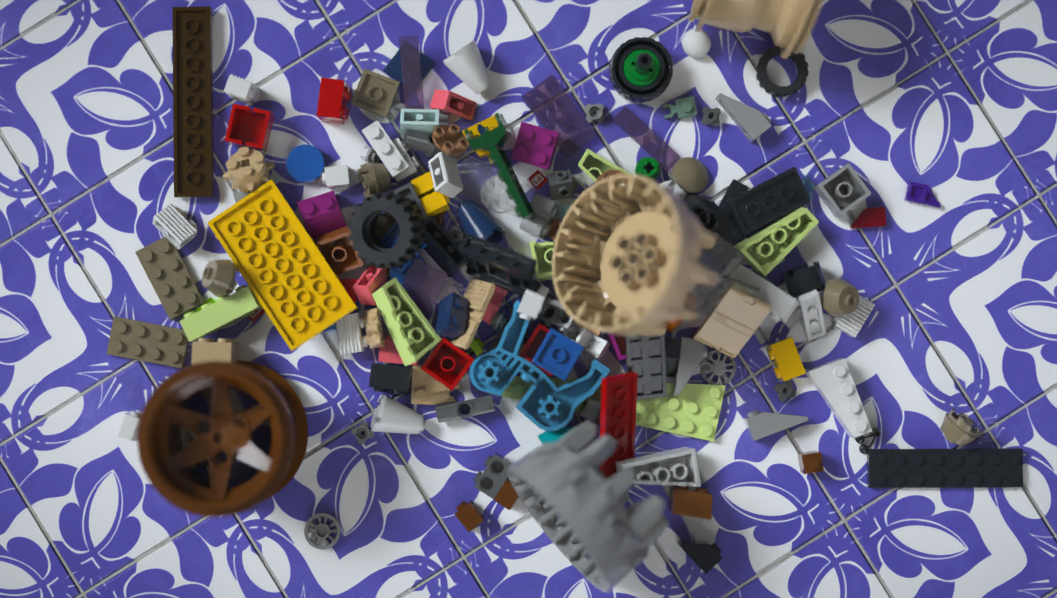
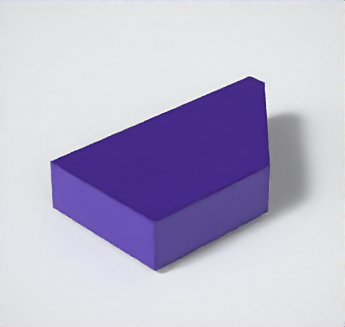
M908 182L904 201L940 208L941 204L936 200L928 185Z

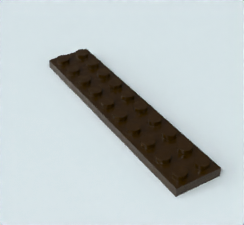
M211 6L172 7L174 197H214Z

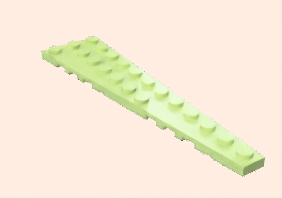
M516 375L501 396L521 400L533 381L529 384ZM548 377L556 387L577 379L567 378L564 381L557 377ZM602 383L593 395L587 397L576 407L574 412L601 417ZM667 383V396L637 400L636 425L714 442L726 385L686 383L677 397H673L674 383Z

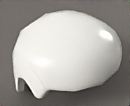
M690 29L684 33L681 39L684 52L693 58L706 55L711 47L710 37L702 29L700 32Z

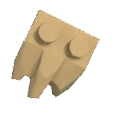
M379 309L365 310L363 323L367 331V345H370V349L385 347Z
M413 365L411 404L445 405L455 402V398L450 395V389L421 370L422 366ZM460 383L454 390L462 389Z

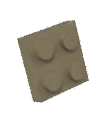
M364 68L351 105L387 118L401 83Z

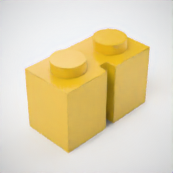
M430 172L411 180L428 218L450 209L447 204L450 202L449 197L434 191L435 188H433V179H431Z
M792 337L767 345L769 348L767 355L770 361L773 360L775 362L776 368H773L777 379L780 378L781 381H787L806 374Z

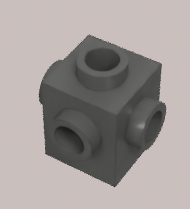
M570 170L547 174L552 200L575 196L574 189L577 188L575 177H571Z

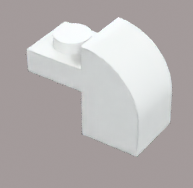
M581 326L577 334L569 332V335L563 334L585 347L583 351L599 360L602 359L610 345L607 341Z

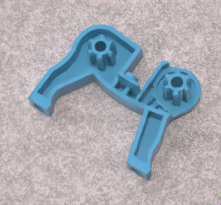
M516 300L513 304L511 319L504 328L498 346L473 361L470 367V379L477 389L501 396L516 374L521 372L520 377L529 384L532 381L533 383L515 407L540 429L556 431L563 428L570 421L576 407L587 397L593 395L602 383V378L606 377L611 370L593 358L590 362L589 370L584 376L556 387L540 369L517 356L529 321L519 317L520 314L517 313L520 302Z

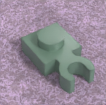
M694 96L674 100V106L671 104H664L662 106V109L668 108L671 111L670 114L664 115V119H670L675 114H677L678 119L697 116Z

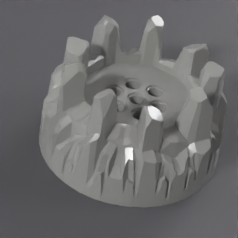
M587 420L555 443H543L530 451L507 469V476L522 503L554 545L588 581L601 591L607 593L648 556L649 547L661 537L669 522L661 513L665 502L655 494L626 509L624 508V504L630 499L628 489L635 483L634 469L629 466L609 480L601 475L599 465L613 453L617 443L609 435H603L589 446L588 443L594 439L598 428Z

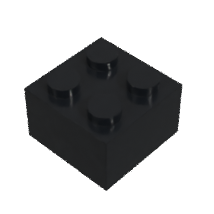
M372 363L369 387H374L373 391L387 392V389H392L394 394L404 395L412 387L413 367Z

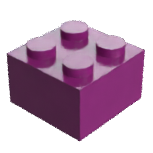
M521 122L511 159L550 170L561 133Z

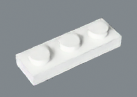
M378 120L362 130L393 178H396L410 168Z
M817 290L798 296L805 335L808 341L825 335L826 328L820 296Z

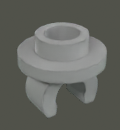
M364 147V149L368 150L367 155H361L360 158L366 162L378 163L380 157L373 147Z

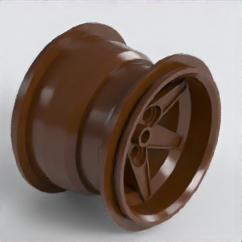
M236 360V363L227 361L195 363L167 377L147 400L137 431L139 459L142 469L153 488L173 506L185 512L203 517L236 515L272 497L293 479L303 462L307 450L308 421L304 406L294 388L272 369L244 360ZM212 386L210 416L186 409L195 394ZM228 386L237 387L248 392L259 401L261 406L234 416ZM268 417L273 436L269 457L246 437ZM204 421L210 424L208 432H205L202 428ZM239 421H242L245 424V429L243 432H240L237 429V423ZM181 426L197 437L184 449H182L180 437ZM221 451L225 452L228 456L226 462L220 460L219 455ZM209 458L211 483L200 477L190 465ZM234 458L261 469L249 482L236 487H228Z

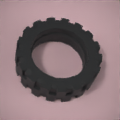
M771 47L758 61L756 79L759 81L760 87L764 88L766 93L772 94L774 97L793 95L805 84L809 74L808 62L805 61L806 57L804 54H794L791 52L788 58L795 62L798 75L792 84L778 86L769 80L767 65L772 58L781 56V47Z

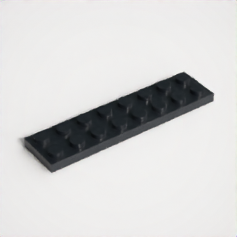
M868 449L867 487H1023V449Z

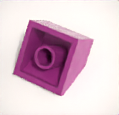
M334 190L297 202L303 223L312 240H315L317 236L347 226L338 195Z

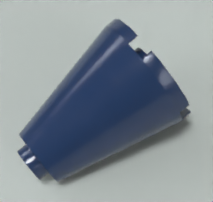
M464 200L458 205L457 213L466 236L471 234L498 244L503 239L502 233L506 235L505 229L473 200Z

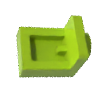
M478 337L476 339L473 338L470 347L477 356L484 352L482 348L485 346Z

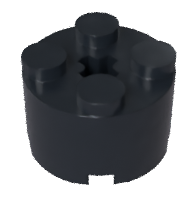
M685 195L682 200L688 207L689 212L697 217L701 227L714 232L720 220L717 204L698 195Z
M819 261L812 262L813 266L808 267L807 264H804L782 274L790 296L798 299V296L813 290L820 292L826 288V280Z

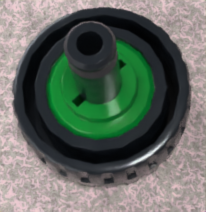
M635 37L622 43L614 52L609 64V77L614 90L617 91L619 96L633 103H644L657 99L668 88L673 75V61L671 60L670 53L660 42L647 37Z

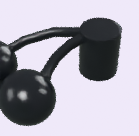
M877 427L872 428L871 435H861L855 438V441L861 444L859 446L860 453L867 454L875 437L881 435ZM873 436V440L870 443V445L867 446L866 444H862L865 441V438H870Z

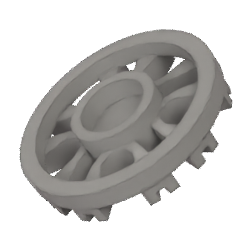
M712 350L706 355V358L712 361L711 364L705 361L706 358H703L700 363V372L708 383L724 385L734 377L736 363L734 358L724 354L722 361L719 360L721 352L717 350ZM717 353V360H713L711 354ZM727 357H729V359L731 360V362L728 363V364H725V363H724L725 359H726ZM704 364L710 366L708 371L703 370ZM726 366H733V369H726ZM726 371L731 373L729 378L724 374ZM712 372L713 374L707 378L706 374ZM714 375L718 377L717 382L711 381ZM719 375H722V376H723V378H724V381H723V382H721V379H720V376H719Z
M327 513L315 514L307 521L304 528L307 542L312 547L321 550L335 545L341 533L338 520ZM322 516L325 517L324 523H322ZM318 518L319 524H315L312 520ZM328 518L334 521L331 525L327 524ZM309 525H312V526H314V527H316V528H315V529H312V528H309L308 526H309ZM336 525V529H330V527ZM313 531L315 536L309 538L308 532ZM337 532L336 538L332 537L330 533ZM316 537L319 538L315 544L312 542ZM327 537H329L330 540L332 541L331 544H330L329 541L326 539ZM321 539L325 540L326 546H319Z

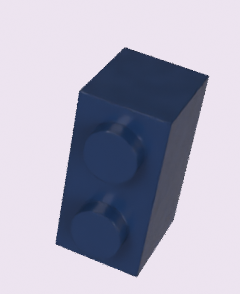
M453 292L440 300L436 334L451 341L464 333L469 299Z

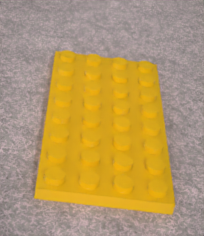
M272 179L207 222L233 263L238 265L239 272L291 351L296 350L358 308Z

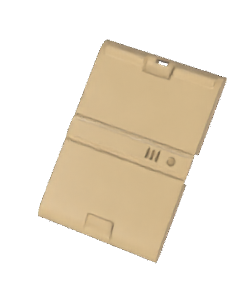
M471 278L463 297L469 299L465 331L453 340H448L449 342L463 349H467L470 346L494 293L495 285L493 283Z
M731 285L715 306L713 313L707 316L694 334L693 339L735 358L768 315L772 306Z

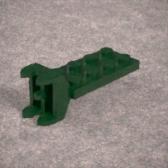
M498 112L495 114L499 124L498 127L492 130L485 127V133L477 138L472 130L469 131L468 128L464 130V133L472 149L490 151V154H488L489 159L493 165L496 164L499 170L497 175L500 181L505 182L507 189H505L507 196L515 202L514 210L517 216L522 217V219L531 220L536 217L535 212L502 148L512 135V132L504 116Z

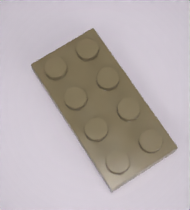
M166 236L135 252L170 320L205 303L179 250Z
M114 316L106 354L183 368L189 340L183 329Z

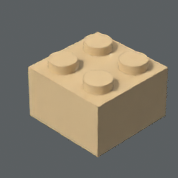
M198 338V342H192V364L205 361L236 363V360H239V343H234V339L218 338V342H215V338Z

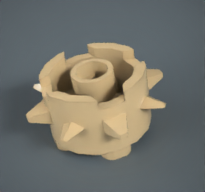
M246 146L240 147L226 162L228 172L223 174V179L233 181L232 190L237 188L241 192L249 193L248 190L258 189L270 181L269 171L275 167V164L265 161V152L262 154L256 149H249Z

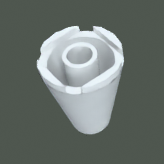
M474 40L443 61L445 66L475 94L480 93L484 95L491 90V79Z
M385 394L380 395L377 402L381 404L374 410L370 426L371 431L419 434L420 431L423 432L426 421L423 420V415Z

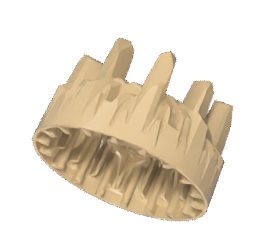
M634 174L610 176L600 180L582 193L570 207L560 225L552 255V274L557 296L566 312L585 327L627 337H634L637 334L645 336L663 335L666 331V321H675L678 318L686 320L697 318L696 307L691 301L686 299L687 294L694 288L696 283L714 286L720 281L717 272L698 261L700 256L699 248L704 250L712 248L718 236L701 227L697 217L689 212L683 200L674 194L672 190L645 177Z

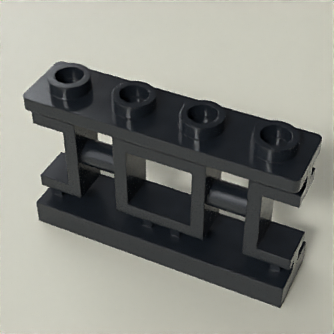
M467 234L458 248L460 253L470 257L466 263L468 267L466 273L468 275L493 283L520 296L524 295L525 290H530L534 293L539 291L541 283L532 280L536 273L537 261L535 259L471 234Z

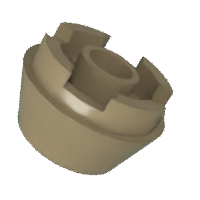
M366 162L360 165L361 169H358L359 182L363 184L366 190L363 192L365 197H372L374 194H382L390 190L391 175L383 163Z
M229 259L211 260L203 271L202 285L216 297H225V294L230 295L237 285V281L234 280L236 272H239L238 265L232 263Z
M842 278L832 279L825 283L827 286L824 289V293L820 294L822 309H825L833 317L847 315L856 310L859 304V292L853 285Z
M954 408L945 414L940 428L949 442L962 447L977 439V435L981 432L980 428L977 427L975 429L972 426L974 423L972 419L962 412L958 415Z

